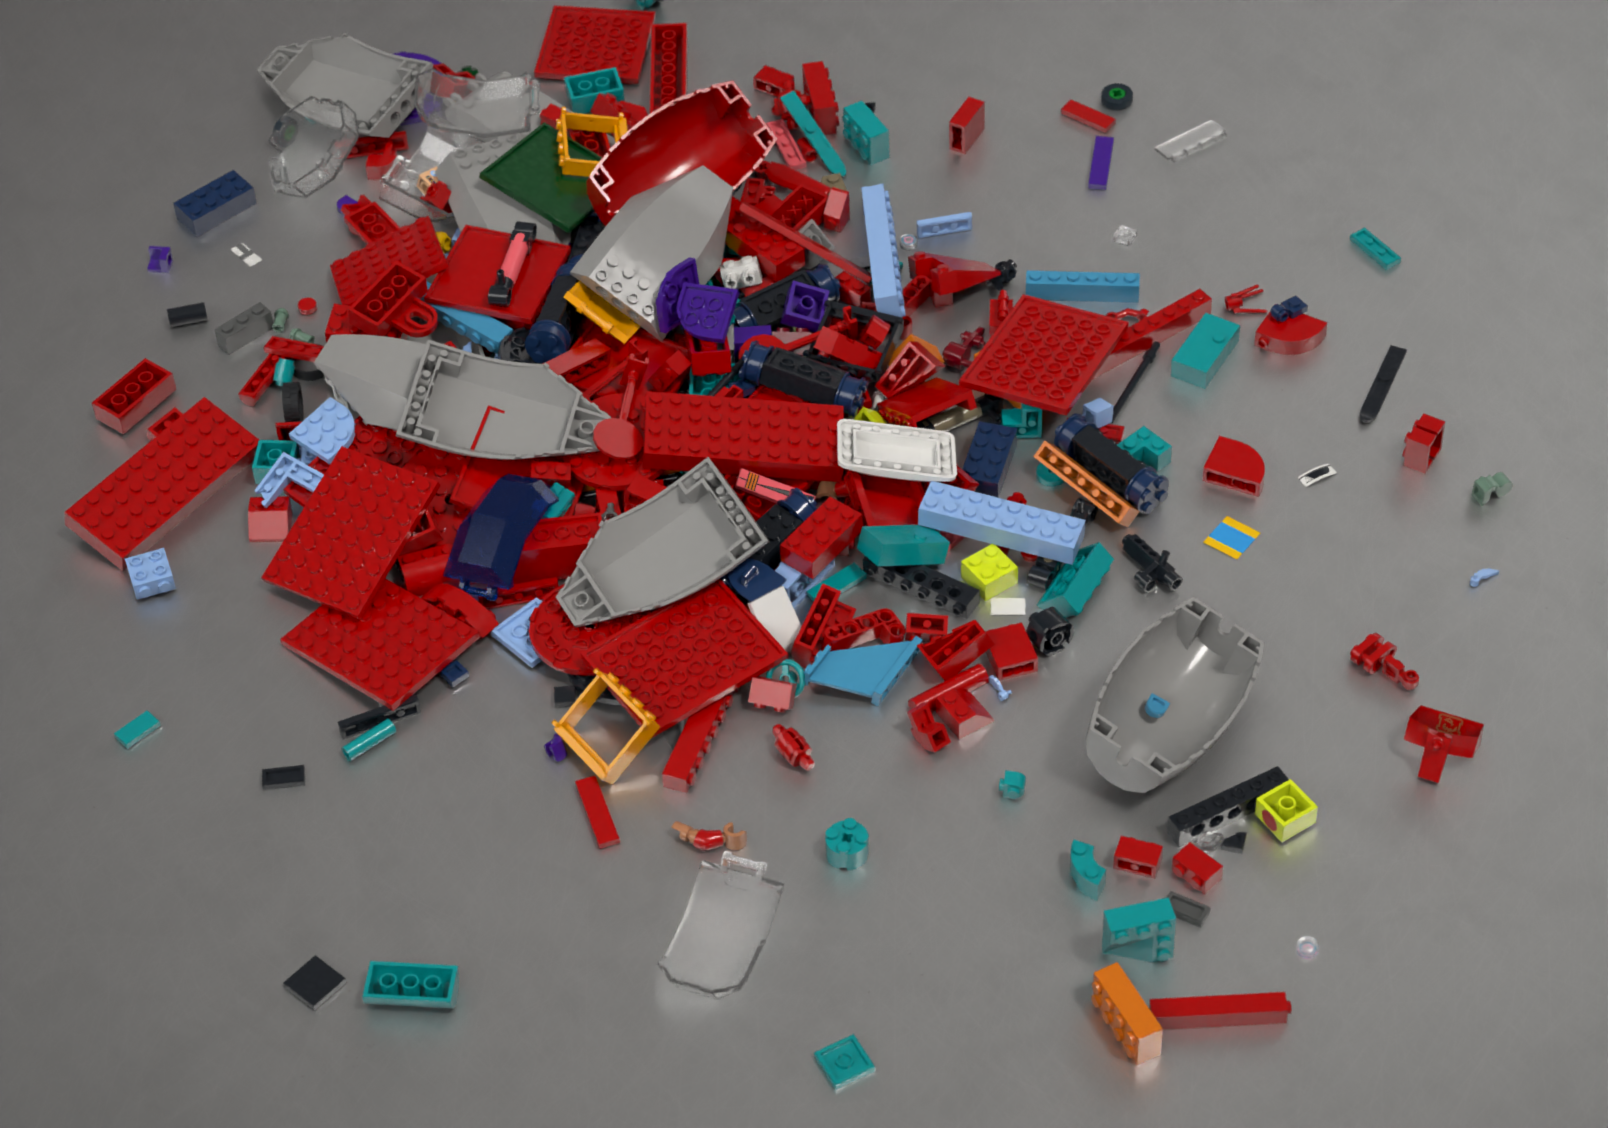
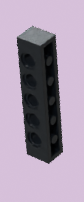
M866 556L862 559L863 571L869 577H874L887 585L894 586L903 592L912 594L957 616L968 619L980 604L979 589L927 566H877Z
M1279 766L1274 767L1169 816L1167 833L1177 846L1181 847L1254 813L1256 798L1289 779Z

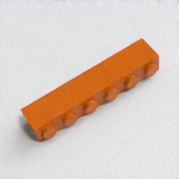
M1044 441L1033 456L1117 523L1129 527L1140 512L1055 445Z

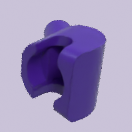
M555 733L553 739L544 745V749L549 757L554 756L553 759L559 762L567 756V751L562 738Z

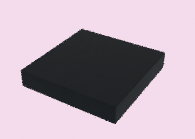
M315 955L283 982L284 988L315 1011L347 982L345 977Z

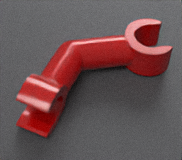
M1126 308L1117 313L1109 312L1106 316L1116 319L1131 316L1141 321L1147 317L1149 310L1141 309L1138 311Z

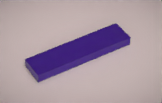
M1096 136L1088 189L1107 190L1114 137Z

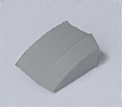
M810 219L798 230V232L831 251L835 248L813 219ZM803 247L805 266L802 268L812 269L824 259Z

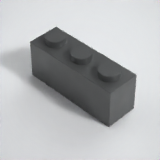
M259 302L214 329L218 346L230 355L273 329L272 313Z

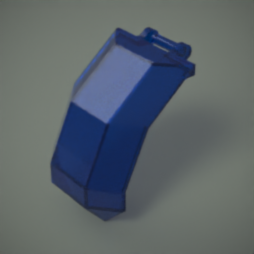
M507 474L498 479L482 494L460 524L443 576L460 580L459 589L470 595L485 597L489 601L497 599L498 588L507 590L513 588V577L527 537L548 508L559 502L555 490L541 479ZM470 581L486 584L488 588L486 590L470 586Z

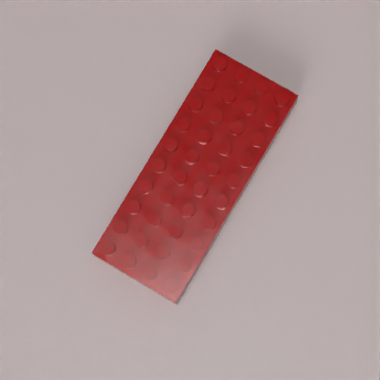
M646 391L643 468L690 471L709 457L721 474L739 475L742 468L764 477L841 482L844 468L840 467L837 462V423L839 420L844 419L843 406Z
M203 397L64 512L65 526L121 571H124L127 568L125 558L148 551L252 463L259 439L206 397Z

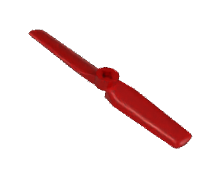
M762 161L754 171L758 179H768L772 183L790 190H794L800 184H803L828 195L831 188L784 164Z

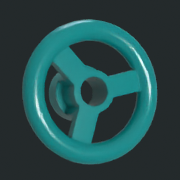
M785 659L782 663L768 670L766 678L772 679L775 669L782 666V674L779 680L785 681V676H788L789 682L797 684L796 698L805 687L804 671L797 662ZM789 666H792L798 672L799 683H797L798 678L796 673L792 670H789Z

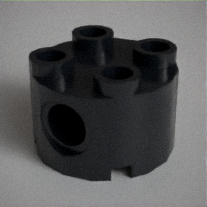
M1052 606L1039 613L1034 612L1029 617L1030 623L1026 633L1030 641L1045 655L1050 656L1061 652L1065 648L1063 645L1066 642L1069 644L1072 640L1074 627L1055 607Z

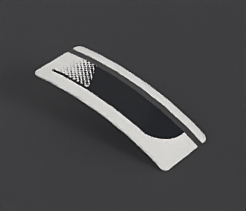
M1324 464L1305 472L1298 479L1305 487H1308L1322 478L1337 474V472L1329 464Z

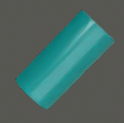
M370 961L362 996L364 1004L454 1009L459 990V969L455 965Z

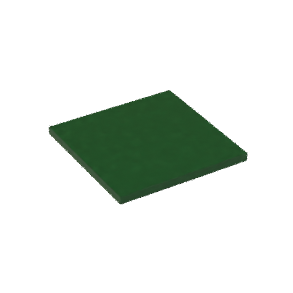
M544 122L481 171L479 178L569 233L595 212L587 195L586 182L589 177L562 174V166H559L561 154H558V144L560 143L557 142L558 130ZM567 136L570 159L600 161L602 159L596 153Z

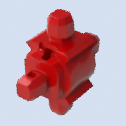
M793 80L784 82V91L779 93L778 98H774V106L771 108L772 115L781 116V120L787 121L790 131L797 130L798 124L780 97L794 90L807 110V105L811 102L810 96L795 90Z

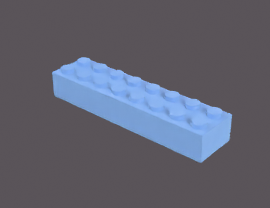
M935 481L930 482L918 510V525L1071 565L1074 563L1085 534L1086 520Z

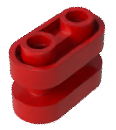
M1378 633L1369 634L1361 644L1355 645L1352 648L1350 659L1358 666L1364 663L1363 669L1369 674H1374L1383 667L1384 658L1388 655L1394 657L1397 646L1389 641L1384 643V637Z

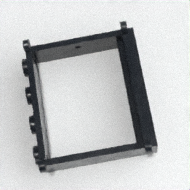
M825 300L824 306H827V309L817 332L823 326L830 327L833 318L843 320V308L849 305ZM850 305L852 319L856 318L858 324L866 326L871 317L875 315L891 325L889 331L892 333L876 369L818 356L819 351L814 348L816 342L811 344L809 351L804 350L802 355L850 373V376L857 379L863 377L869 383H877L887 370L904 329V320L902 317Z

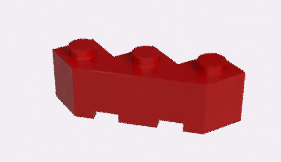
M824 326L814 345V348L819 351L818 354L829 359V356H833L842 362L876 369L883 354Z

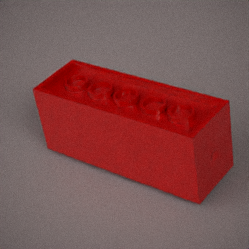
M601 512L480 526L483 561L488 588L556 576L557 580L567 579L568 576L571 577L577 567L576 562L587 548L589 540L594 538L600 528Z

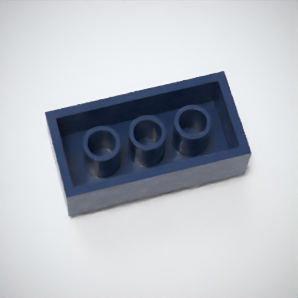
M232 170L177 200L173 205L177 220L198 237L256 205L257 201L254 187Z
M979 421L962 468L963 471L979 483L974 492L999 498L1017 446V428Z

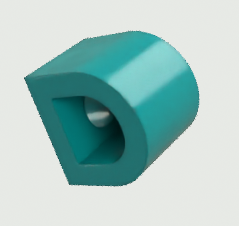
M1006 770L1004 779L1000 778L999 791H1003L1002 797H1009L1011 799L1022 797L1026 784L1025 775Z

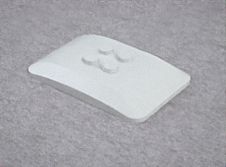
M841 419L837 423V462L844 469L869 476L917 482H945L956 479L955 438L953 434L947 431L852 419Z

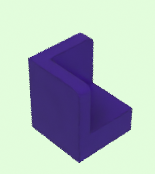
M149 246L150 262L147 268L148 272L169 273L173 263L171 248Z

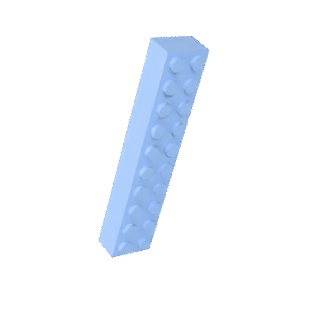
M883 184L863 187L862 197L877 312L902 317L903 319L906 316L889 192L884 190Z

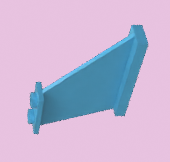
M915 636L912 641L830 651L831 646L827 645L823 651L820 650L814 659L815 662L806 667L804 671L805 685L808 686L812 682L872 698L871 703L879 706L920 652L916 645L921 644L923 639Z

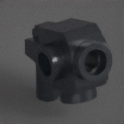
M1011 259L997 263L995 269L1001 271V275L989 279L987 282L988 286L992 285L994 289L996 288L998 291H1001L1004 287L1003 282L1007 283L1015 278L1017 273L1016 263Z

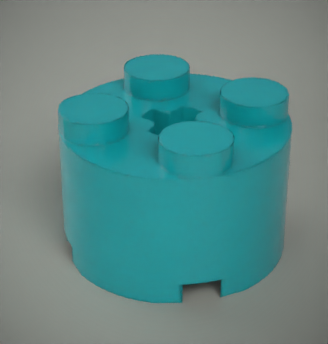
M846 818L844 821H839L826 830V857L833 867L855 870L866 863L869 855V835L862 824L856 822L853 818Z

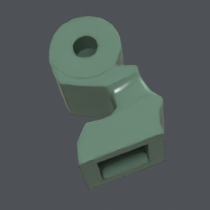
M1498 472L1492 477L1491 475L1487 477L1481 476L1474 481L1471 495L1483 506L1490 500L1491 492H1494L1498 497L1505 496L1511 491L1513 483L1503 472Z

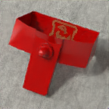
M1420 705L1409 717L1404 735V740L1425 747L1418 777L1439 783L1448 754L1473 758L1481 745L1484 724Z

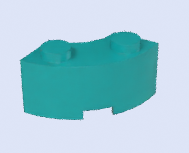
M1074 839L1070 853L1071 876L1076 882L1077 888L1083 894L1098 901L1106 885V869L1099 866L1094 860V846Z

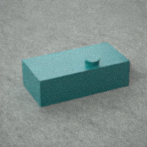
M1205 313L1171 361V377L1206 389L1238 344L1240 325Z
M921 525L862 526L857 549L877 566L944 564L950 542L935 529Z

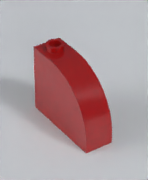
M1269 312L1255 332L1254 345L1277 354H1303L1315 349L1322 343L1326 337L1328 322L1306 314H1301L1293 319L1289 316L1287 320L1281 322L1276 321Z
M1219 436L1203 467L1202 481L1259 497L1264 485L1265 465L1260 454L1251 446L1237 440Z

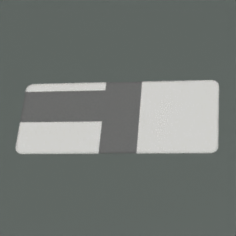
M244 243L231 248L250 267L262 261Z

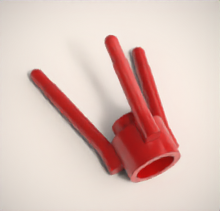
M1254 285L1225 296L1227 311L1233 310L1234 314L1267 313L1268 311L1265 309L1240 308L1243 306L1242 299L1262 293L1264 290L1253 291L1259 288V285Z

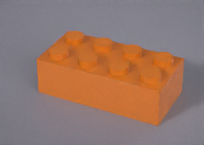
M1116 962L1095 971L1092 982V1002L1096 1008L1099 1007L1102 1011L1103 1019L1107 1025L1110 1024L1113 1028L1116 1039L1125 1046L1127 1056L1130 1059L1133 1058L1135 1063L1139 1065L1161 1055L1163 1028L1119 963Z

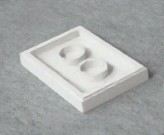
M780 586L749 602L748 607L756 619L788 653L792 650L794 641L802 626L784 586Z

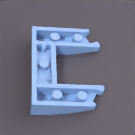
M283 452L254 491L256 494H262L265 500L261 501V503L267 508L291 481L313 493L324 474Z

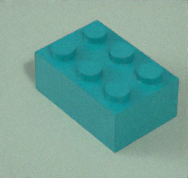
M616 67L564 77L566 95L571 110L574 113H590L599 93L605 95L610 93L616 97L618 102L625 101L624 89Z
M861 100L844 107L842 116L844 123L843 136L852 143L855 150L859 151L862 158L867 160L870 165L890 158L889 130Z

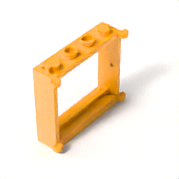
M562 107L560 119L556 120V130H559L557 132V142H560L558 144V154H561L559 166H562V174L589 177L599 161L570 159L566 129L614 133L616 143L627 132L626 118H623V113L619 112V117L566 112V107Z
M595 668L593 672L596 674V677L559 722L554 719L551 723L555 726L553 729L594 773L601 780L613 785L660 728V725L655 721L656 717L651 712L645 711L642 708L644 705L641 701L630 696L632 692L628 688L618 684L619 679L612 673L606 674ZM608 685L643 720L642 726L610 765L574 729Z

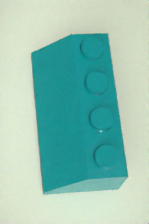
M1100 542L1079 549L1073 565L1067 563L1063 565L1037 606L1043 610L1053 606L1065 618L1079 615L1083 611L1084 604L1092 597L1094 589L1101 584L1103 575L1110 570V565L1114 558Z

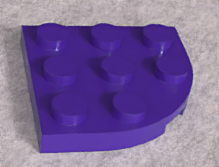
M689 257L674 266L666 273L661 283L655 304L657 307L659 329L662 333H667L681 324L677 313V303L683 283L699 284L695 258Z
M684 282L677 303V313L683 328L697 339L724 343L739 297L738 289Z

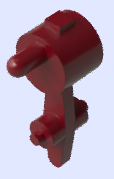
M978 327L972 333L969 331L961 333L960 337L962 342H964L962 345L953 341L950 342L943 350L944 364L959 370H963L965 367L968 368L972 363L970 361L971 348L973 346L980 348L985 345L984 337H982L985 328Z

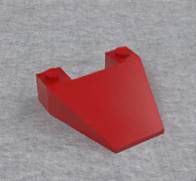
M923 251L915 252L914 255L908 256L910 278L914 279L919 275L927 276L929 279H932L933 292L940 296L961 291L1001 275V271L984 262L930 254Z

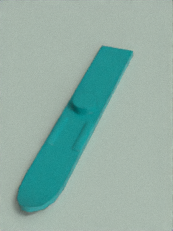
M793 90L780 97L828 170L832 174L840 173L841 177L846 176L845 165L795 91Z

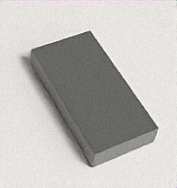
M1170 891L1167 898L1169 897L1176 918L1202 927L1210 913L1211 907Z

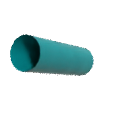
M386 719L343 746L341 750L346 759L352 761L397 732L390 719Z

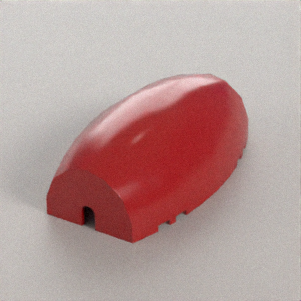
M734 80L714 84L711 87L695 90L691 94L683 95L670 101L630 128L608 150L590 174L586 182L587 195L602 223L607 226L632 196L703 165L732 186L734 191L764 160L777 141V137L759 114L755 119L751 117L749 109L752 104Z

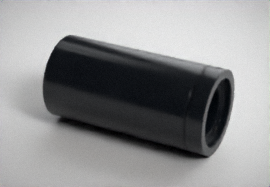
M204 302L167 309L170 327L208 320Z

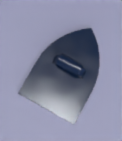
M749 558L727 573L733 588L749 602L782 586L786 582V578L766 564Z

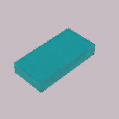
M145 711L115 732L114 736L123 746L129 749L159 728L161 724L149 711Z

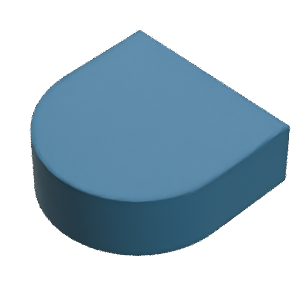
M1152 693L1145 704V711L1153 718H1160L1165 714L1170 703Z

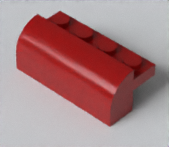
M476 537L398 556L405 589L419 598L436 584L447 583L461 588L487 581L483 556Z
M822 584L791 650V655L795 662L805 669L809 664L812 665L815 662L814 659L820 650L823 651L822 641L826 628L853 619L856 608L838 601L841 591L826 584Z

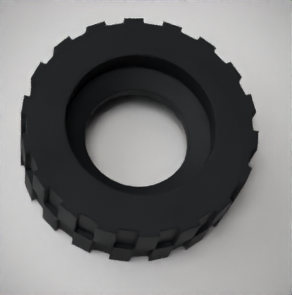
M299 382L282 384V405L285 422H300L304 419L303 397Z

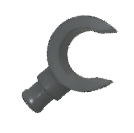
M613 503L607 504L606 512L602 514L603 522L608 518L618 516L614 512Z

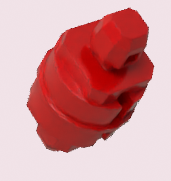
M781 724L775 725L772 733L776 737L775 746L781 753V756L793 767L800 765L808 771L813 769L815 763L811 757L812 748L806 742V739L793 727L786 729Z

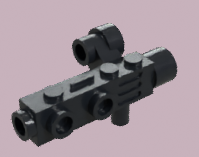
M1128 534L1123 538L1122 544L1124 546L1122 549L1145 569L1144 571H1138L1134 576L1141 589L1145 592H1150L1156 586L1157 581L1165 584L1171 590H1176L1180 587L1183 578L1167 562L1170 555L1169 551L1163 550L1160 556L1158 552L1153 550L1136 534Z

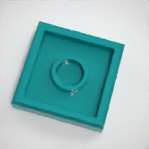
M854 1034L814 1052L815 1059L835 1090L876 1072V1067Z

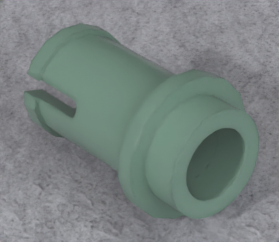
M279 308L274 312L275 319L272 325L273 331L278 333L284 331L285 322L289 318L288 311L284 308Z
M300 328L292 329L289 335L291 340L314 344L315 341L314 336L302 332Z

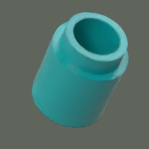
M279 358V361L276 362L273 376L276 385L282 386L283 383L292 382L295 366H293L294 361Z

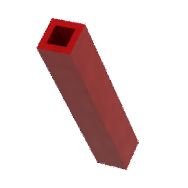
M1285 992L1150 999L1149 1009L1163 1030L1286 1024L1288 1014L1292 1012L1291 1001L1286 1000Z

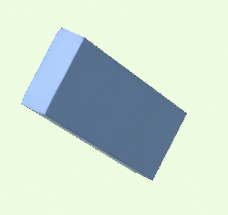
M971 212L917 220L918 238L972 230Z

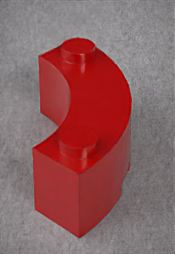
M447 583L436 584L421 597V599L478 630L480 633L479 639H483L499 624L491 610H487L465 591Z

